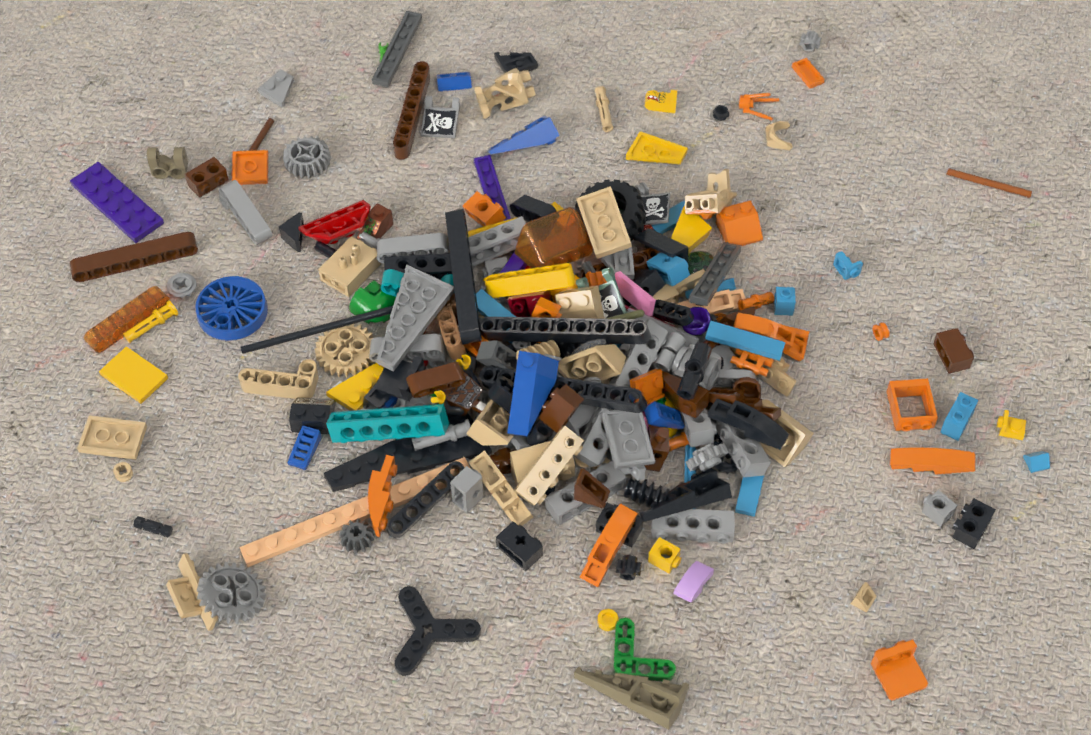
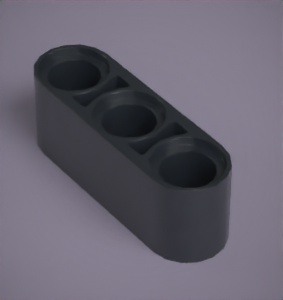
M527 195L521 196L510 204V210L515 217L522 216L525 221L540 227L546 226L558 216L556 209L551 204Z

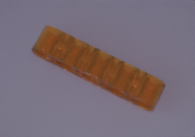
M152 286L87 331L84 335L85 342L96 353L105 351L122 339L124 332H127L151 316L153 310H158L166 305L170 298L158 286Z

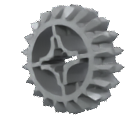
M304 136L302 139L298 137L297 141L292 140L291 144H287L283 152L285 167L295 177L298 175L301 178L304 176L310 178L311 175L316 177L317 173L322 174L323 170H327L328 165H330L331 154L329 147L325 144L324 140L320 141L319 137L315 139L313 136L310 138Z

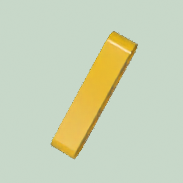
M564 263L492 274L484 278L487 293L492 298L566 288L573 286L576 283L572 265Z

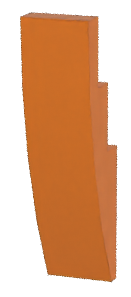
M892 448L890 466L892 470L912 468L913 472L934 470L935 475L976 471V454L970 451L944 448Z

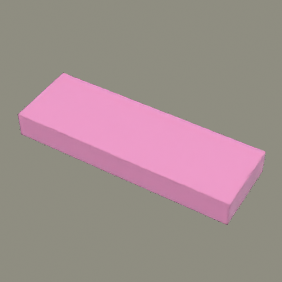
M621 271L616 272L615 280L621 296L638 310L642 309L645 315L652 316L656 299Z

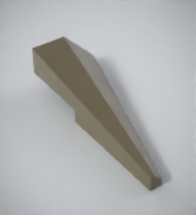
M577 667L574 671L575 679L668 730L679 717L689 689V684L687 683L676 685L670 684L669 680H663V682L649 681L648 677L615 673L614 676L603 674L600 670H596L595 673L582 671L580 667Z

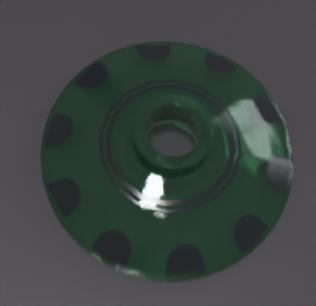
M704 251L688 253V270L690 275L702 269L706 271L714 258L713 255Z

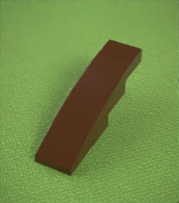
M713 387L709 390V402L711 403L719 399L733 404L737 400L760 411L773 421L781 416V408L763 407L762 399L745 398L744 390Z

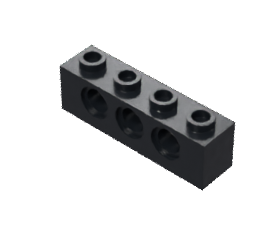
M450 253L384 257V271L393 269L405 273L407 264L439 280L445 275H452Z

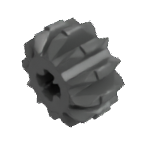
M358 518L354 523L349 520V525H343V531L339 533L340 542L343 547H346L348 552L353 550L357 554L358 550H361L365 553V547L371 548L375 536L373 534V527L369 526L366 520L361 523Z

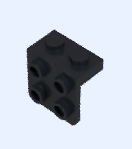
M415 356L412 363L402 360L394 371L384 367L375 385L376 390L410 402L412 394L406 378L413 373L426 370L423 358Z

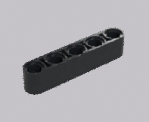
M454 461L443 469L390 519L387 529L389 535L393 538H400L407 533L451 491L450 482L456 476L451 475L450 470L458 469L461 472L465 468L464 465ZM443 482L446 485V489L439 490L435 484ZM429 496L432 502L425 504L421 501V497ZM413 509L417 512V516L411 518L406 512ZM394 523H399L403 529L396 532L391 526Z

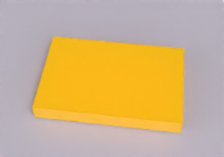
M127 346L99 371L102 377L140 404L168 379L167 374Z

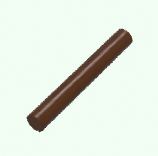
M268 118L248 151L259 148L274 123L272 118Z

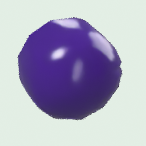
M692 307L690 310L694 315V320L689 325L682 326L686 333L693 336L702 335L709 328L710 314L703 307Z

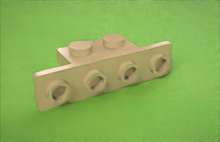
M730 347V348H729V349L734 353V355H735L736 357H738V358L741 357V355H738V354L735 353V352H736V348H734V347ZM747 358V360H746V361L751 362V363H753V364H756V363H757L756 361H753V360L748 359V358ZM783 358L780 361L775 360L771 368L763 365V368L769 370L767 377L760 374L757 376L786 397L790 395L796 384V380L785 373L790 365Z
M184 553L178 564L183 578L168 580L166 586L181 619L201 615L207 630L211 631L218 620V615L211 618L212 612L205 613L206 606L199 605L201 600L197 599L198 592L196 591L200 576L197 575L193 560L190 559L188 553Z

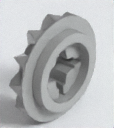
M187 273L176 274L167 282L169 295H173L174 298L181 297L183 299L184 296L190 297L191 293L195 292L197 286L195 278Z

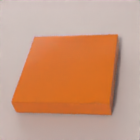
M268 150L233 151L232 181L236 180L240 185L268 184Z

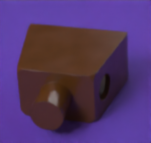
M651 425L648 427L647 432L653 454H655V463L644 466L646 470L660 472L669 454V429Z

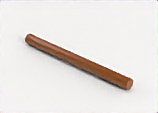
M948 168L946 174L1028 198L1032 194V191L950 168Z

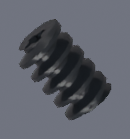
M632 476L625 488L624 497L629 498L631 496L632 501H636L639 498V504L646 502V507L650 508L653 502H661L663 495L668 493L670 489L667 488L663 493L661 485L654 489V482L647 486V479L640 483V480H633Z

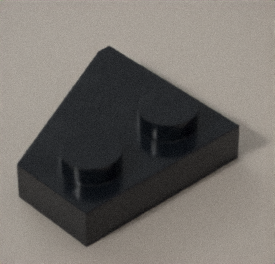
M500 52L494 53V58L504 73L515 68L519 72L525 70L532 71L538 68V63L531 52H510V55H500Z

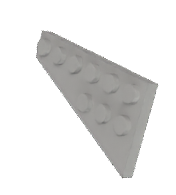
M406 264L405 274L402 277L401 286L392 308L385 337L378 352L377 364L391 371L397 368L455 292L454 286Z

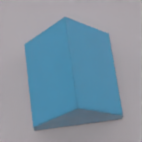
M1039 451L1023 455L1031 473L1050 469L1048 452Z

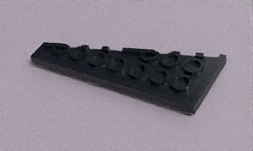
M469 413L466 416L447 415L449 425L463 423L466 419L469 420L470 426L474 423ZM470 436L458 438L455 442L448 440L415 451L412 439H415V437L395 439L323 474L332 492L355 487V485L370 482L373 470L381 472L386 455L394 456L395 465L398 466L396 475L432 469L435 466L451 463L463 457L471 460L484 450L490 455L492 454V449L489 445H481Z

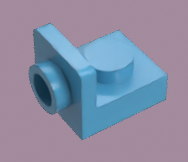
M840 251L835 255L833 266L843 279L847 280L855 278L861 273L863 262L860 260L852 264L850 258L846 257L843 251Z

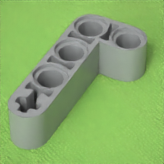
M236 180L219 188V199L226 210L231 209L255 245L273 236L269 226Z
M443 233L386 238L377 242V260L380 263H384V257L450 253L448 236Z
M439 334L421 335L403 360L413 361L415 356L423 358V360H428L431 368L447 364L448 351L443 336ZM376 337L371 340L369 359L377 363L376 359L384 337Z

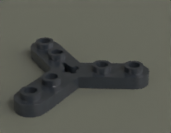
M412 586L402 588L398 595L399 602L415 630L394 661L395 670L402 676L411 675L434 642L476 641L481 635L480 624L473 619H434L416 588ZM429 627H432V633L428 632L424 636V628L428 629Z

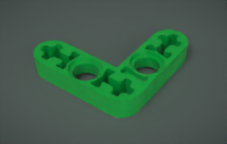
M629 618L619 619L615 630L614 674L621 673L648 677L649 681H671L675 677V664L667 659L633 657L634 622ZM623 625H627V637H623ZM620 644H627L630 650L628 652H621L618 646ZM621 664H625V671H621ZM633 664H636L635 673L632 672ZM641 665H648L651 671L643 674L638 668ZM654 666H657V674H654ZM664 667H668V674H664Z

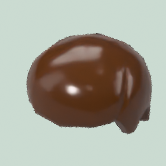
M741 377L734 382L732 389L744 390L745 398L760 399L761 385L756 379Z

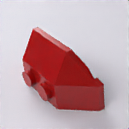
M361 200L298 228L305 236L327 245L335 244L339 239L351 237L355 232L362 229L371 206L365 200Z

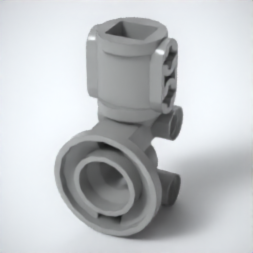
M672 332L664 346L657 352L659 354L658 358L651 364L649 371L662 369V371L682 379L685 372V363L690 359L695 345L684 346L686 339L682 335ZM648 341L646 345L648 348H650V343ZM630 344L621 345L619 349L623 354H625ZM713 351L704 371V379L699 384L700 387L707 390L714 386L721 369L722 359ZM638 356L637 361L641 364V358Z

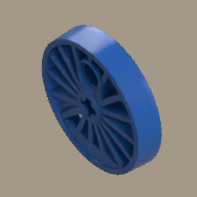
M240 276L223 277L211 282L200 292L195 305L196 316L201 329L213 338L226 341L242 339L253 334L262 326L268 314L267 300L260 286L254 281ZM224 288L230 289L229 297ZM221 290L223 296H221L216 291ZM240 318H241L243 321H245V322L247 323V325L242 326V324H241V322H240Z

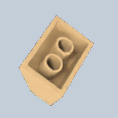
M615 344L597 345L561 359L558 371L564 378L584 381L586 378L598 377L603 381L621 374L626 356Z
M491 399L466 434L481 445H508L514 436L507 434L510 413Z
M762 400L763 407L779 408L769 400ZM781 410V416L775 422L789 433L784 446L779 450L761 442L759 443L766 454L784 467H787L804 450L814 433Z
M551 441L510 452L511 474L516 486ZM573 456L569 460L571 464L568 469L558 474L557 478L559 480H568L575 476Z

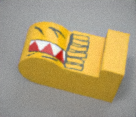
M655 90L648 91L645 95V108L650 111L675 113L677 90H670V93L657 92Z

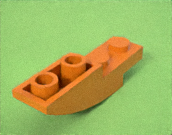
M743 313L736 315L733 327L785 342L783 353L799 362L804 359L807 343L795 337L796 331L759 316Z
M386 455L381 472L372 471L368 488L369 513L372 527L377 537H380L382 530L386 529L388 523L387 515L388 512H392L394 505L390 495L392 482L390 481L392 476H396L398 466L395 465L394 456Z
M621 503L619 504L589 554L588 562L580 578L596 587L600 586L639 513Z

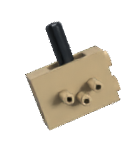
M352 236L338 250L320 241H317L314 246L316 251L329 258L318 269L320 280L347 297H350L381 265L377 260V249L367 246L362 240H357Z

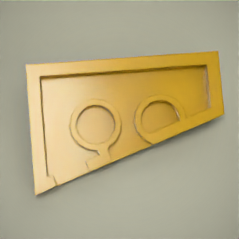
M640 131L628 150L625 160L681 165L688 152V148Z
M375 363L326 391V395L350 411L361 410L363 408L364 396L377 383L384 367Z

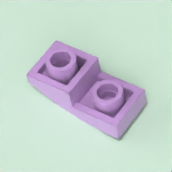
M695 561L681 578L673 594L692 603L702 592L703 585L713 576L714 569Z

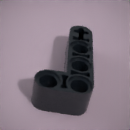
M499 376L488 391L489 397L509 413L514 383L506 377ZM540 410L531 429L532 431L527 437V442L530 446L547 442L554 432L539 419L543 412L542 410Z

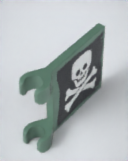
M613 268L603 269L602 275L607 283L599 285L598 288L604 318L627 313L615 280ZM586 277L577 279V287H589L588 279Z

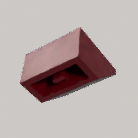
M550 290L513 295L507 299L511 313L516 317H531L540 297L553 302Z

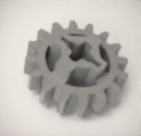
M710 443L694 451L693 458L686 461V465L690 472L696 469L706 471L722 462L720 458L729 453L724 443L716 446Z

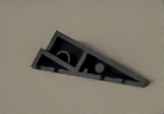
M712 468L702 471L699 475L693 474L690 481L680 483L663 495L661 502H653L651 509L639 512L640 517L646 522L732 498L730 484L719 479L717 471Z

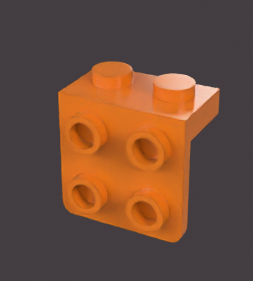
M913 639L907 642L905 640L899 641L888 649L886 647L878 649L871 661V666L888 698L892 701L923 690L928 686V681L913 656L917 648Z

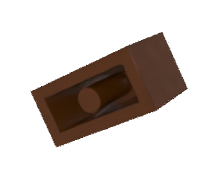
M955 328L937 333L933 345L948 374L970 369L974 360V354L968 348L966 339L959 329Z
M567 384L561 389L557 387L551 393V401L548 400L542 406L541 410L543 412L539 416V419L556 433L562 426L567 424L584 400Z

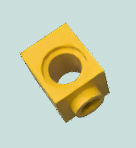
M659 537L649 551L648 562L670 573L681 562V548ZM662 555H669L670 557L664 558Z

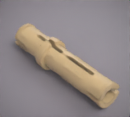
M598 86L595 88L596 106L599 108L602 130L610 132L613 130L608 106L610 102L606 96L605 87Z

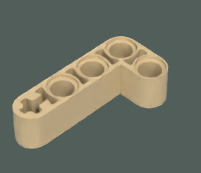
M306 359L300 363L297 374L245 368L239 372L238 378L242 390L246 393L296 399L312 398L314 396L319 374L315 361Z

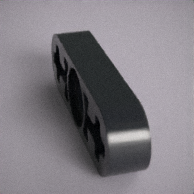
M659 299L655 301L653 317L680 326H687L693 322L694 315L689 307Z

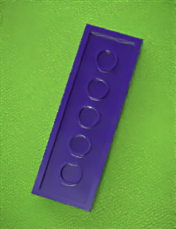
M100 162L93 164L70 180L71 185L135 243L164 224L163 218Z

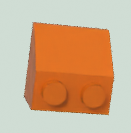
M751 200L724 207L720 213L716 214L715 223L725 242L744 246L763 240L758 213Z

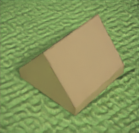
M864 582L850 604L864 612H868L877 596L869 584Z

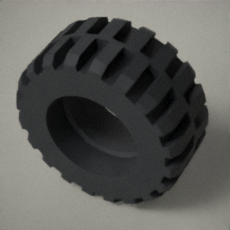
M608 179L602 183L596 182L593 187L589 186L585 193L582 192L579 197L611 186L618 208L625 210L621 216L630 241L635 240L634 236L643 231L646 224V212L641 195L634 186H630L625 181L621 183L620 180L614 179L610 181ZM576 201V209L574 210L576 223L582 238L592 246Z

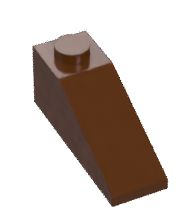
M662 371L664 385L662 392L680 412L697 418L709 405V390L698 386L694 399H682V397L677 395L681 378Z

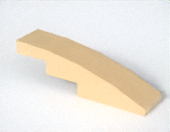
M485 450L469 461L471 467L481 474L482 482L511 521H514L518 526H523L534 518Z

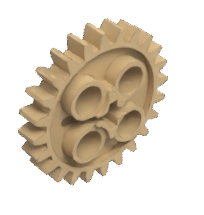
M351 324L350 326L330 330V332L326 331L323 332L324 336L318 337L319 342H316L315 348L316 360L319 361L320 367H324L325 372L330 370L331 375L337 372L338 377H340L342 373H345L346 378H348L349 373H352L354 376L356 371L362 372L363 367L368 368V363H374L369 359L373 334L372 332L368 333V328L362 330L361 324L357 327Z

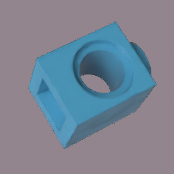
M776 287L774 315L793 316L796 304L795 287Z

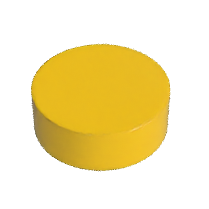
M612 609L600 611L597 617L598 626L604 631H612L616 628L618 614Z

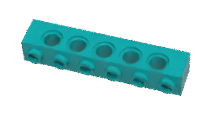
M444 404L331 412L326 425L332 443H347L409 437L421 438L424 436L438 437L446 434L449 421Z

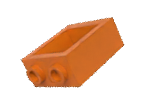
M928 378L889 381L886 392L895 431L929 430L934 428L938 416ZM921 396L926 416L901 418L897 397Z

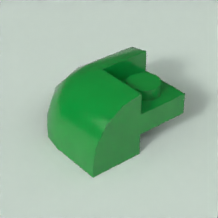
M373 280L364 289L360 287L355 292L349 305V311L356 316L394 305L396 297L384 293L381 290V285ZM391 314L363 322L370 324V322L377 323L383 321L385 323L390 320Z

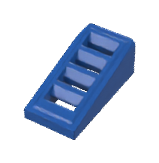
M655 401L644 410L649 425L675 429L685 428L679 410Z
M302 426L287 464L306 470L322 439L321 432L317 429ZM296 457H301V458H304V461L298 460V459H295V458H296Z

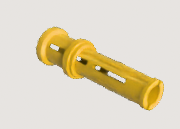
M168 300L166 305L158 310H153L151 316L127 332H124L123 335L126 340L131 343L156 325L164 324L173 315L177 316L179 313L173 303ZM146 324H149V325H147L146 327H144L143 329H141L140 331L135 332V331H137L138 329H140L141 327L145 326Z

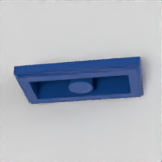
M470 72L436 75L438 91L472 88Z

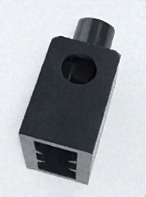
M637 269L634 273V279H631L651 296H654L666 285L657 270ZM622 298L624 305L629 307L632 305L625 298Z

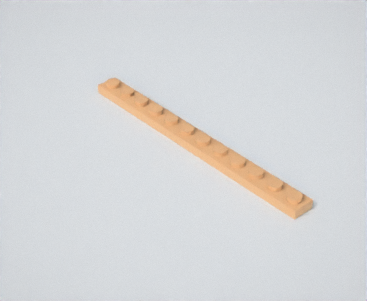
M465 457L456 460L462 463L464 467L468 466L470 468ZM450 463L393 485L390 491L391 500L394 501L393 509L413 499ZM451 469L450 473L453 476H457L460 471L458 469ZM443 482L435 484L439 490L446 488ZM368 496L239 547L247 568L342 530L343 525H349V520L354 523L358 518L361 522L369 519Z

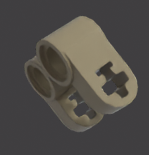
M158 147L147 148V161L151 175L154 178L166 179L169 175L174 179L185 178L188 158L184 147H174L171 159L166 155H161Z

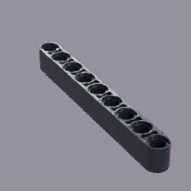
M464 209L445 212L459 332L462 344L464 345L482 341V335L479 328L480 320Z
M485 317L479 323L480 330L489 341L547 342L548 340H554L560 343L645 344L651 338L646 322L640 319Z
M486 366L480 371L479 377L490 389L499 376L511 379L514 383L516 370ZM557 377L556 383L547 398L552 399L550 397L551 393L557 387L561 389L567 384L577 394L583 390L579 394L584 399L581 403L582 405L632 413H641L647 408V400L638 389Z

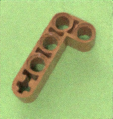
M453 293L436 316L448 354L451 359L457 360L466 354V349L462 344L456 321L458 316L455 293Z

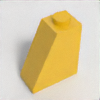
M684 205L671 239L688 246L689 254L708 238L712 227L699 215L686 214Z

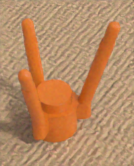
M770 93L740 95L739 109H743V113H750L772 121V117L750 110V108H753L754 102H778L780 99L759 98L770 96Z

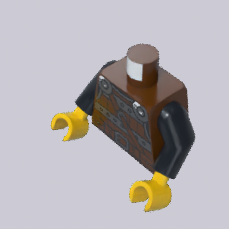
M462 355L463 361L461 359L456 360L462 366L466 382L459 387L445 391H434L437 397L431 398L432 403L444 404L447 415L466 416L470 409L480 414L486 407V404L478 399L483 390L470 365L471 358L469 355Z

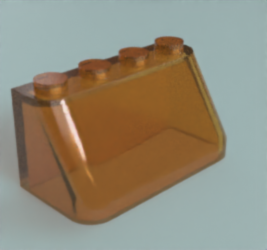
M569 207L526 223L520 232L514 254L531 268L577 261L591 255L593 246L579 213L574 208Z

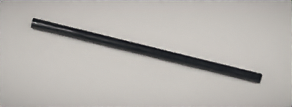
M393 305L241 346L242 354L388 315L391 314Z

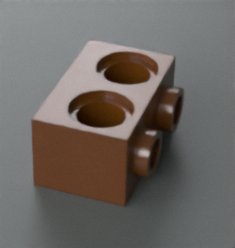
M215 157L185 173L187 185L199 198L229 181L226 168Z

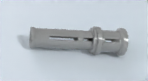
M466 419L465 422L457 425L450 424L445 435L413 438L412 442L415 451L448 440L455 442L458 438L468 436L466 433L471 427L469 420Z

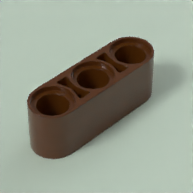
M452 362L413 373L406 378L413 398H421L434 394V391H445L459 387L466 382V378L460 363Z

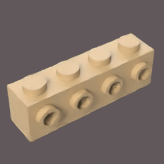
M562 426L513 491L532 506H535L536 503L540 505L547 496L545 494L546 490L549 487L552 489L558 482V474L561 471L565 472L570 466L571 462L569 460L573 455L577 456L583 449L581 444L584 440L566 426Z

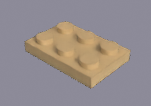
M89 415L77 447L78 452L136 460L147 429L146 422Z

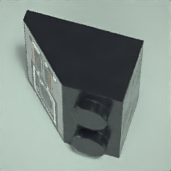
M296 398L291 404L289 415L291 431L299 433L302 426H307L319 430L321 434H329L326 423L331 412L335 410L336 400Z

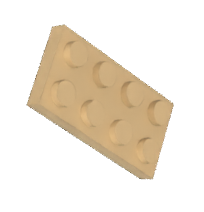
M611 186L576 198L597 259L632 247Z

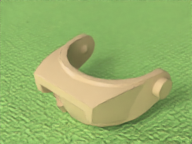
M777 121L766 126L767 146L784 150H791L793 148L792 143L781 140L775 134L780 129H788L790 127L789 122Z

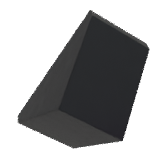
M297 213L279 226L281 238L297 252H301L303 233L298 228L304 225L302 213Z

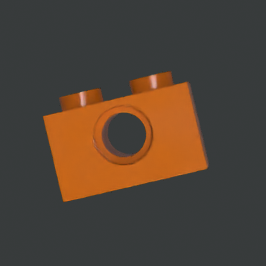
M478 191L462 206L467 215L482 227L502 222L506 219L502 212L504 210L502 206L497 202L494 204L488 195H482Z

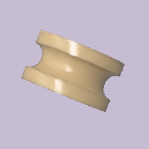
M120 462L115 465L113 473L119 482H127L133 477V471L129 463Z

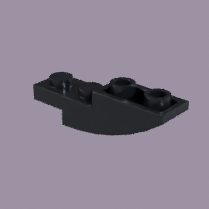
M716 399L708 411L709 418L744 430L745 437L779 450L782 449L789 437V433L768 416L737 400L730 404Z

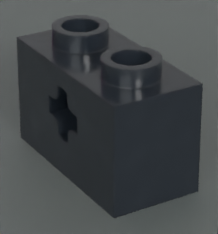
M514 521L496 536V547L524 571H527L543 556L541 541L536 537H531L522 525L518 526Z

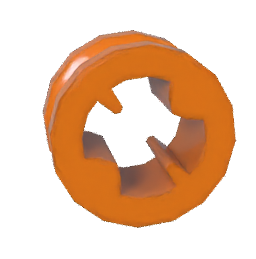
M884 322L879 323V325H873L872 331L878 341L883 340V338H889V329Z

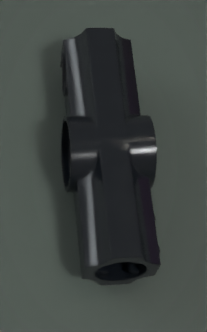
M699 342L695 344L690 359L685 363V372L677 390V395L682 397V399H694L698 386L704 379V371L712 352V348L706 343Z

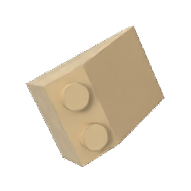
M598 285L563 290L555 295L556 303L562 306L559 312L562 314L561 318L605 319Z

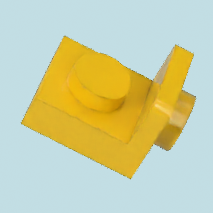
M1005 410L1003 416H999L997 421V427L1000 428L999 436L1023 440L1026 420L1009 417V410Z

